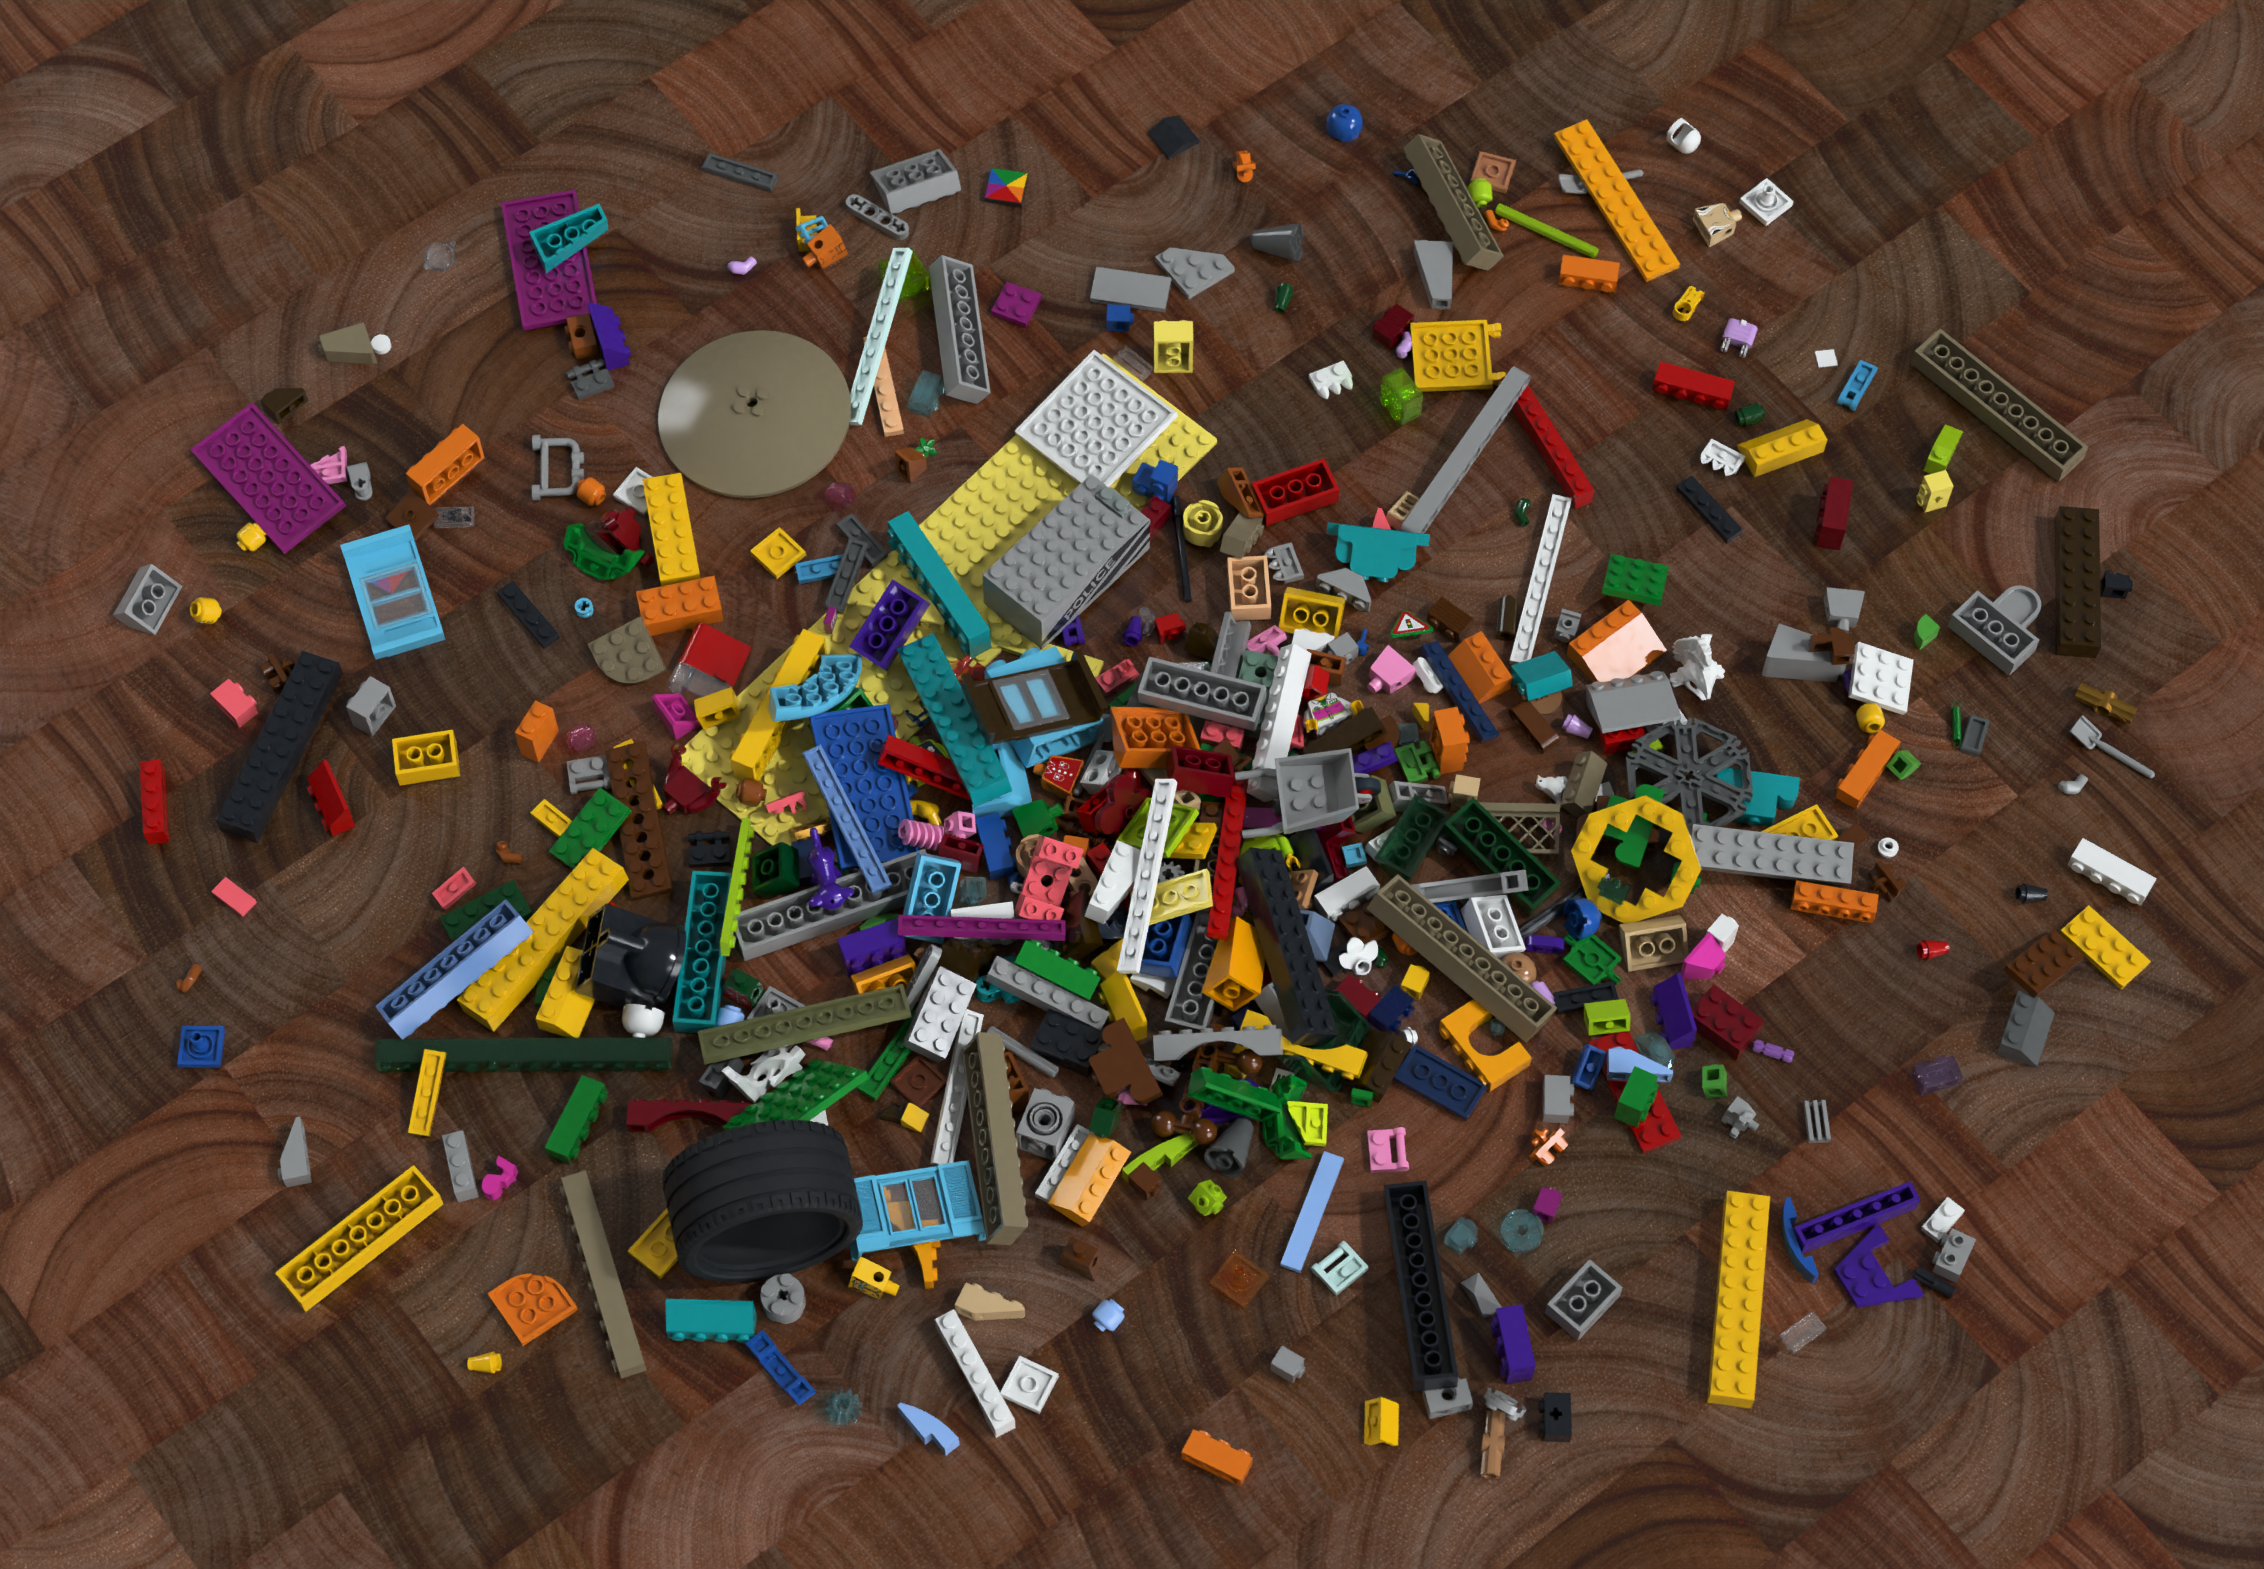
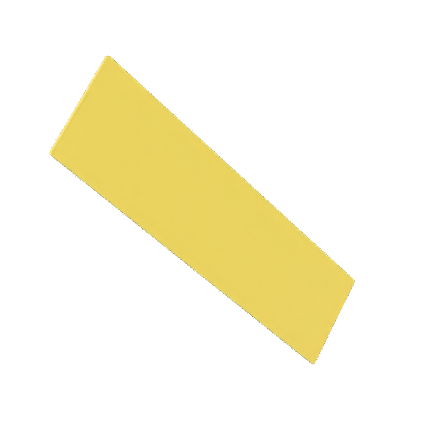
M1102 354L1104 358L1178 414V417L1109 487H1112L1130 501V504L1141 512L1151 500L1147 496H1140L1135 491H1132V480L1142 462L1156 468L1161 459L1178 466L1179 481L1217 444V438L1106 354ZM1017 435L1006 443L919 525L988 627L990 628L991 625L1000 627L1005 634L1012 632L1020 634V632L984 604L983 574L1080 485ZM896 550L891 551L886 559L875 566L853 587L844 614L837 613V620L832 634L825 633L823 622L826 613L808 629V631L825 637L827 655L859 654L849 646L892 579L918 596L929 599L926 594L923 595L920 592L916 579H911L907 566H903L900 563ZM945 624V634L915 628L904 644L905 646L934 633L961 687L963 684L962 674L970 673L973 679L1002 651L1001 648H998V645L991 644V649L970 659L967 653L963 654L960 650L958 640L951 637L947 624ZM793 644L737 696L741 717L702 729L684 746L687 750L685 754L681 755L682 765L710 788L711 780L714 777H721L719 784L725 782L727 786L724 789H720V794L716 800L741 821L742 818H750L751 827H754V832L771 846L784 842L793 847L792 842H797V840L790 837L788 829L829 818L826 801L802 755V752L815 747L812 732L807 726L810 724L809 717L791 722L764 771L760 781L763 783V789H767L765 801H761L757 807L741 804L739 798H736L738 783L742 781L734 778L730 760L731 752L733 749H737L741 734L747 731L750 718L757 713L760 700H764L767 695L766 691L769 684L774 682L776 671L779 667L783 666L785 655L788 651L792 650ZM899 654L888 671H885L861 655L862 668L856 688L862 689L873 706L890 705L896 738L908 742L910 738L930 721V718L901 662ZM800 790L805 791L804 799L807 809L803 810L802 805L796 802L795 814L791 812L789 805L783 807V812L775 815L772 812H766L764 804Z

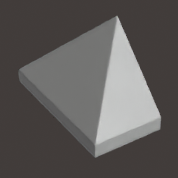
M1479 1273L1460 1283L1483 1319L1494 1314L1496 1308H1502Z

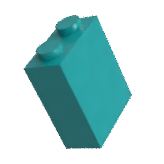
M1556 651L1511 665L1512 685H1516L1520 695H1524L1528 701L1573 686L1571 669Z

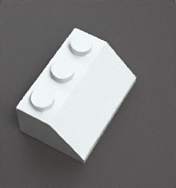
M1507 895L1470 898L1462 907L1461 913L1469 934L1497 958L1501 959L1507 954L1521 953L1526 950Z
M1013 901L951 909V917L1015 919ZM954 937L968 946H971L978 940L986 941L990 946L993 944L1008 945L1017 941V939Z

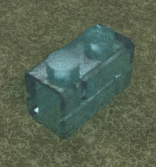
M925 370L921 371L908 400V408L911 412L930 417L932 412L937 410L939 406L938 398L945 393L943 376L935 373L932 374Z

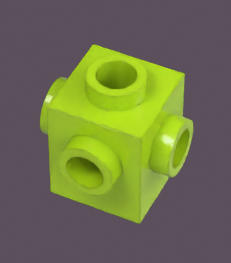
M1211 1180L1199 1183L1188 1197L1195 1205L1196 1210L1204 1216L1212 1213L1217 1214L1224 1207L1223 1202L1227 1198L1222 1189Z

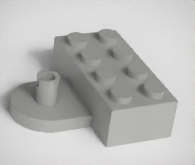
M2020 585L2008 588L1994 602L1977 590L1952 614L1948 627L2010 676L2035 652L2039 643V639L2029 632L2026 627L2037 618L2041 610V600L2034 590Z

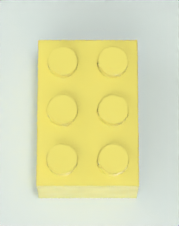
M1162 320L1154 322V373H1193V321Z

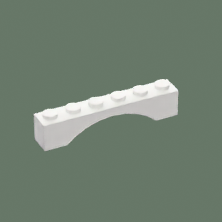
M953 1309L936 1318V1329L966 1377L995 1437L997 1438L1014 1429L1015 1419L955 1310Z

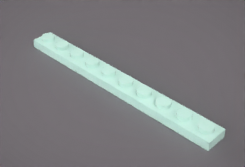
M893 248L850 393V425H862L913 252L909 248Z

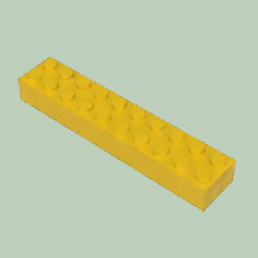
M592 848L526 922L534 931L529 938L517 945L510 954L500 959L493 968L483 973L477 981L472 982L457 999L463 1012L494 1032L540 981L544 972L551 968L563 955L566 946L570 947L587 928L589 916L603 905L608 904L629 879L624 868Z
M1727 1191L1724 1198L1707 1403L1751 1409L1755 1399L1770 1196Z

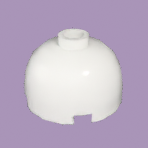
M626 1004L622 1013L623 1027L627 1032L633 1034L632 1037L634 1039L645 1040V1037H651L659 1032L665 1013L653 1007L652 1010L646 1009L645 1005Z

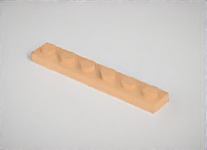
M863 337L864 345H865V342H866L867 337ZM884 348L873 386L884 436L889 437L904 434L886 349Z

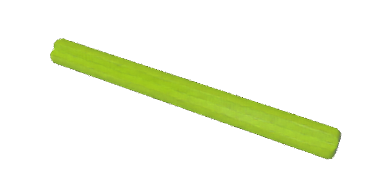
M1501 203L1495 209L1496 214L1591 258H1595L1598 254L1599 249Z

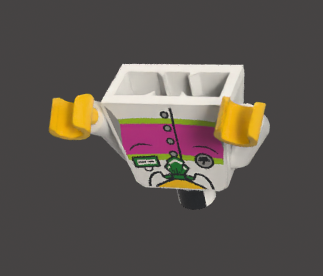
M1329 693L1308 702V709L1304 713L1303 726L1306 728L1307 733L1310 730H1314L1315 736L1318 739L1326 731L1340 726L1344 720L1352 719V713L1356 716L1358 711L1364 709L1363 704L1360 700L1351 703L1341 697L1338 698L1335 693Z

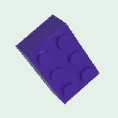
M897 919L837 939L840 958L848 978L851 975L907 955L904 936L898 935Z
M1520 1304L1496 1308L1495 1316H1492L1493 1324H1490L1492 1337L1496 1336L1497 1344H1495L1496 1356L1501 1358V1365H1499L1501 1378L1505 1377L1506 1384L1531 1381L1536 1365L1523 1306Z

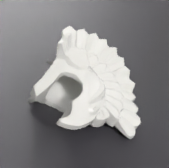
M1702 634L1701 638L1690 636L1689 638L1678 639L1673 643L1674 646H1672L1674 648L1672 652L1675 654L1674 659L1681 661L1684 666L1679 667L1677 672L1670 673L1669 681L1673 687L1684 684L1688 690L1701 700L1710 699L1715 680L1723 679V674L1725 673L1722 665H1717V662L1711 659L1712 651L1709 644L1712 634ZM1690 681L1696 685L1697 689L1690 685Z

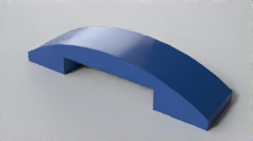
M1788 1197L1784 1202L1781 1212V1234L1784 1246L1796 1269L1806 1280L1813 1284L1816 1283L1819 1274L1812 1256L1803 1258L1792 1224L1796 1221L1797 1214L1791 1198Z
M763 1330L745 1343L771 1378L798 1406L816 1393L807 1380L800 1376L780 1353L774 1342Z

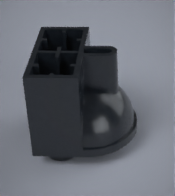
M609 904L603 905L590 915L588 919L575 993L624 1008L626 1004L645 1005V1008L650 1010L657 1004L663 1005L677 979L686 948L685 928L675 922H659Z

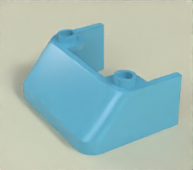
M1009 741L994 744L992 747L994 751L998 750L1000 763L1008 776L1012 791L977 807H974L972 804V813L975 814V818L998 812L1000 818L1014 816L1013 808L1032 802L1025 766Z

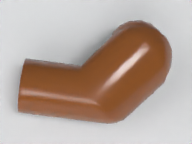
M499 841L496 844V853L503 862L522 863L523 855L511 853L505 841Z
M193 964L185 979L177 980L176 989L182 992L189 991L202 971L201 966Z

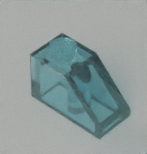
M1652 1030L1634 1038V1042L1643 1056L1667 1068L1673 1066L1676 1056L1662 1036Z

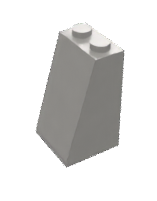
M1779 623L1761 675L1775 678L1837 682L1838 676L1844 674L1847 664L1831 665L1829 651L1809 652L1808 643L1812 634Z

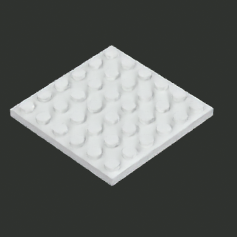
M1093 350L1015 430V434L1079 484L1092 474L1106 486L1110 487L1178 417V414L1138 382Z

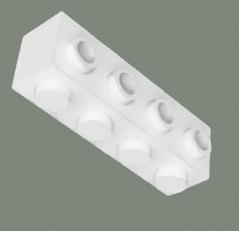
M2082 838L2067 865L2073 871L2086 875L2093 882L2104 885L2111 892L2118 893L2127 898L2129 902L2140 906L2157 879Z

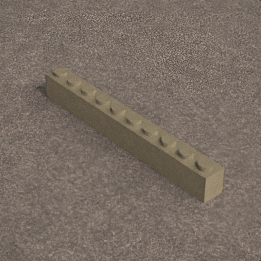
M585 1170L561 1178L563 1185L559 1186L563 1199H568L569 1204L565 1205L568 1217H573L574 1224H571L574 1237L579 1236L580 1243H577V1248L580 1256H585L586 1262H583L582 1265L585 1274H590L592 1281L588 1282L591 1294L596 1293L597 1301H594L597 1314L602 1313L603 1316L600 1325L603 1333H608L609 1340H606V1345L609 1353L613 1352L615 1359L611 1360L615 1373H620L621 1379L647 1371L587 1172Z

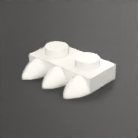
M1344 360L1309 374V380L1314 389L1324 399L1329 397L1328 389L1339 395L1341 385L1349 390L1353 386L1352 374Z
M1711 439L1701 454V463L1712 462L1713 470L1724 468L1725 476H1730L1737 473L1746 456Z

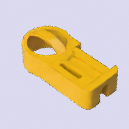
M1689 286L1675 304L1673 316L1680 321L1689 320L1695 311V307L1703 300L1704 292L1701 290L1696 291L1695 287ZM1678 308H1684L1681 313L1677 310Z

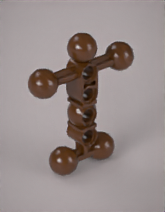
M1212 1023L1206 1028H1213V1032H1222L1221 1028H1225V1026L1220 1023ZM1226 1041L1206 1043L1184 1055L1195 1058L1192 1065L1193 1072L1201 1067H1207L1217 1073L1219 1064L1224 1063L1237 1066L1238 1070L1245 1075H1254L1262 1067V1057L1251 1049H1244L1240 1053L1218 1050L1226 1046L1228 1043ZM1188 1080L1184 1086L1183 1098L1179 1102L1182 1112L1181 1119L1177 1120L1173 1113L1162 1110L1155 1113L1152 1117L1151 1128L1160 1137H1168L1176 1132L1191 1135L1192 1139L1200 1145H1208L1217 1137V1127L1212 1120L1201 1118V1109L1204 1108L1203 1102L1187 1097L1190 1080Z

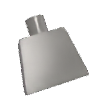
M1827 587L1824 595L1827 624L1837 626V628L1844 630L1848 634L1849 627L1854 628L1857 625L1865 591Z

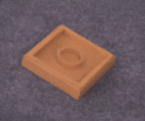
M1480 151L1470 183L1474 179L1484 178L1491 183L1493 191L1506 194L1516 160Z

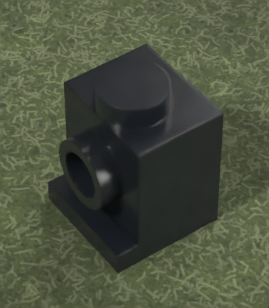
M2106 570L2102 578L2101 597L2126 599L2128 592L2132 591L2133 580H2130L2129 575L2121 573L2110 574V570Z

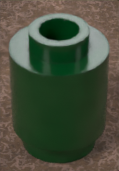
M1757 402L1740 407L1739 410L1735 411L1736 421L1739 426H1748L1761 422L1765 416L1764 407Z

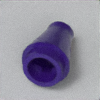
M1132 616L1122 635L1124 643L1129 646H1137L1142 640V619L1140 617Z

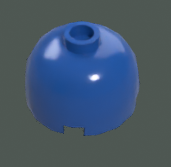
M1349 104L1335 106L1328 113L1326 119L1328 135L1333 139L1334 137L1339 139V142H1351L1359 137L1363 129V120L1358 109Z
M1575 898L1567 900L1564 904L1563 915L1567 914V921L1564 922V925L1571 937L1578 940L1590 937L1596 933L1602 915L1598 907L1591 900Z

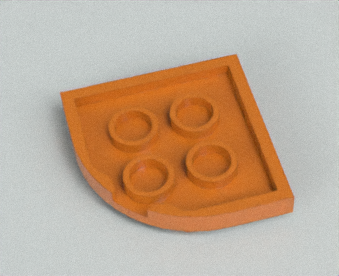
M518 1275L487 1293L523 1346L578 1310L566 1290L557 1281L548 1276Z

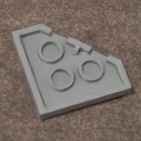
M1170 247L1155 256L1156 263L1169 277H1172L1171 280L1188 300L1235 272V267L1222 254Z

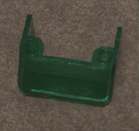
M1325 990L1339 1034L1333 1048L1349 1045L1360 1049L1371 1030L1369 1022L1340 991ZM1285 1054L1278 1056L1296 1077L1325 1091L1338 1092L1343 1085L1344 1077L1341 1076V1072L1335 1070L1333 1073L1321 1069V1065L1315 1063L1312 1066L1304 1056Z

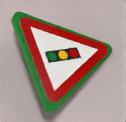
M1402 610L1390 633V637H1404L1407 639V636L1414 635L1416 638L1418 634L1433 632V627L1407 610Z

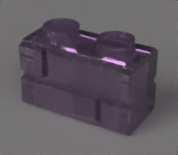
M1946 1055L1935 1058L1933 1062L1921 1061L1917 1063L1911 1073L1921 1096L1959 1085L1963 1079L1955 1057H1947Z

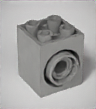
M1034 1088L1016 1131L1017 1149L1055 1161L1065 1144L1075 1119L1074 1101L1064 1095H1054L1047 1089L1039 1090Z

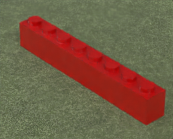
M1527 385L1513 405V412L1568 498H1572L1571 504L1574 509L1591 503L1594 494L1592 485L1529 385Z

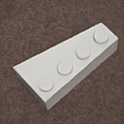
M1117 840L1089 902L1085 917L1104 924L1119 907V904L1126 899L1134 888L1141 854L1140 849Z

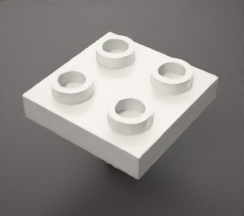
M1767 178L1741 197L1739 201L1745 209L1765 226L1792 207L1794 202Z

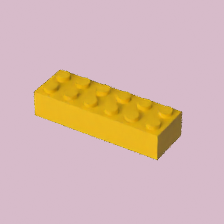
M676 473L642 479L661 586L700 579L682 474Z

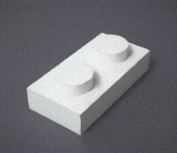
M1947 1197L1922 1226L1921 1231L1938 1243L1965 1210Z

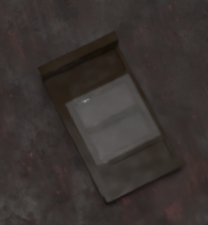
M1081 649L1074 650L1071 660L1064 663L973 682L970 673L962 674L961 676L963 680L962 691L988 746L1012 740L1018 741L1101 720L1103 711L1108 710V705Z

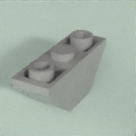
M1346 568L1317 576L1316 588L1322 593L1346 598L1345 602L1353 605L1360 611L1363 610L1369 613L1371 598L1363 576Z

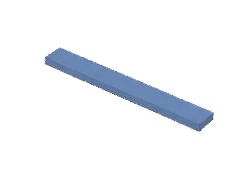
M818 745L802 752L872 894L874 895L892 887L822 746Z

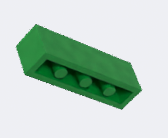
M583 1075L581 1076L544 1147L547 1156L569 1165L573 1159L578 1157L580 1152L579 1146L582 1140L585 1141L590 1131L589 1127L592 1122L596 1121L600 1105L604 1104L607 1100L608 1093L604 1083Z

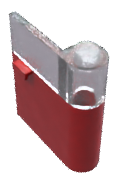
M697 623L667 682L669 690L675 694L685 693L687 690L699 697H704L729 687L733 688L752 647L709 625Z

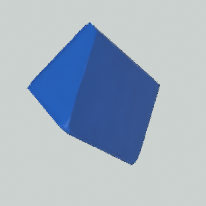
M1590 1044L1584 1045L1570 1079V1084L1592 1091L1607 1052Z

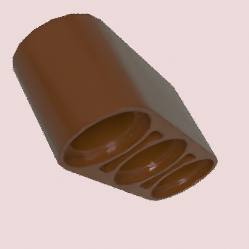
M1524 699L1508 710L1513 722L1539 753L1544 754L1560 743L1556 732L1527 699Z

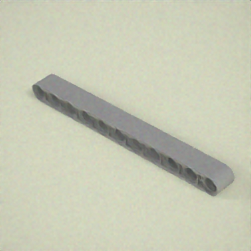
M1515 366L1510 369L1405 519L1399 531L1423 534L1426 532L1525 390L1531 375Z

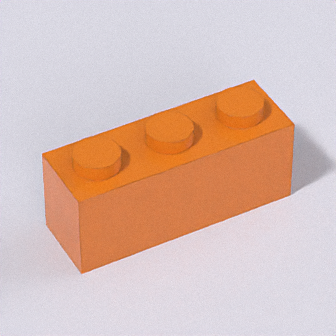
M1563 255L1559 284L1568 287L1574 286L1584 289L1602 290L1604 292H1615L1620 263Z
M1193 1429L1181 1452V1459L1239 1487L1242 1486L1253 1461V1458L1250 1457L1247 1451L1242 1449L1236 1450L1230 1447L1231 1445L1224 1440L1219 1439L1217 1441L1203 1430L1196 1431Z

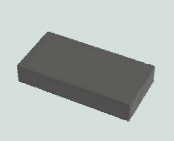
M1970 715L1960 752L1976 757L1980 756L1990 720Z

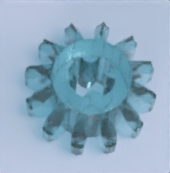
M840 1388V1394L838 1395L832 1392L831 1396L833 1399L829 1398L826 1400V1404L829 1406L825 1408L826 1413H829V1420L836 1419V1425H840L844 1421L845 1426H848V1420L856 1423V1416H861L862 1414L859 1408L863 1406L862 1401H858L859 1395H852L851 1389L844 1393L843 1389ZM841 1405H843L844 1407L848 1406V1408H847V1409H845V1408H843V1407L840 1408V1406H841Z

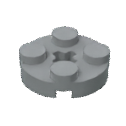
M1487 1388L1483 1396L1486 1400V1406L1496 1411L1499 1408L1506 1412L1505 1416L1513 1421L1523 1417L1526 1411L1523 1405L1520 1409L1516 1406L1518 1401L1498 1390L1492 1393V1388Z

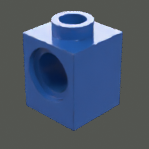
M1107 304L1106 331L1129 332L1130 325H1134V313H1130V305Z

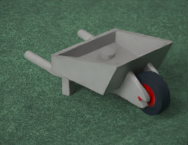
M1351 748L1276 758V769L1266 768L1235 772L1236 780L1260 777L1277 779L1282 822L1272 827L1242 830L1243 839L1276 835L1282 832L1284 834H1291L1343 822L1359 809V804L1371 802L1372 797L1377 796L1381 792V784L1378 779L1369 778L1368 774L1354 773Z

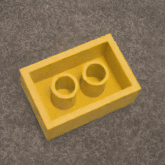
M453 730L392 739L395 772L400 786L460 776L457 741Z

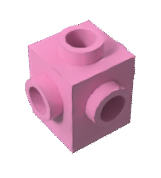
M962 811L953 812L952 815L944 819L945 834H951L964 840L976 833L975 814Z

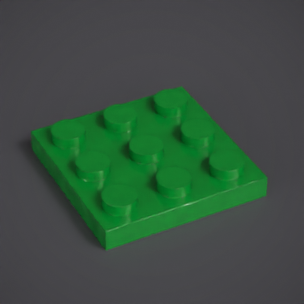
M1611 554L1602 594L1661 606L1669 566Z

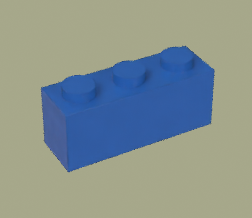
M999 812L975 818L979 842L984 845L983 856L990 880L1012 875L1014 867H1017L1015 855H1010L1009 849H1012L1010 838L1005 837L1004 831H1007L1005 820L1000 819Z

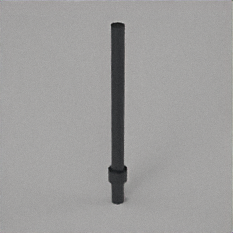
M1173 496L1172 519L1175 521L1184 602L1189 603L1192 601L1182 521L1184 513L1181 509L1180 497Z

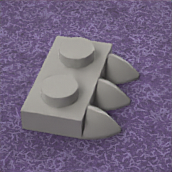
M1292 542L1272 547L1266 551L1264 556L1275 559L1269 564L1268 568L1280 570L1274 574V580L1284 581L1287 584L1304 579V574Z

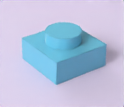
M1362 843L1342 847L1341 851L1346 868L1367 863Z

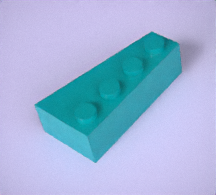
M597 204L530 231L529 235L531 244L545 272L548 273L605 233L609 228L607 218L600 204Z

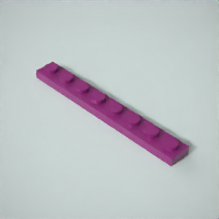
M898 915V935L1065 941L1066 935L1065 920Z

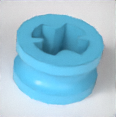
M580 598L575 603L576 614L580 618H588L593 614V605L589 599ZM584 605H586L587 608L585 609V611H582L581 609Z

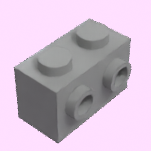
M1953 1228L1949 1235L1945 1233L1940 1243L1943 1249L1941 1253L1936 1252L1931 1262L1935 1264L1932 1272L1956 1283L1976 1239Z

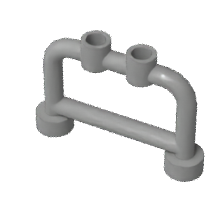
M532 435L533 450H541L540 485H532L533 501L541 500V496H567L575 493L578 490L576 488L578 482L584 479V469H580V464H584V452H580L578 443L571 438H541V435ZM549 446H570L572 448V485L568 488H548Z

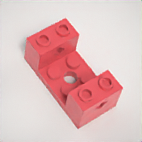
M1039 835L1014 914L1027 919L1061 920L1064 908L1060 907L1072 869H1078L1084 849ZM1050 875L1052 878L1051 884L1046 887L1043 886L1041 883L1042 877Z

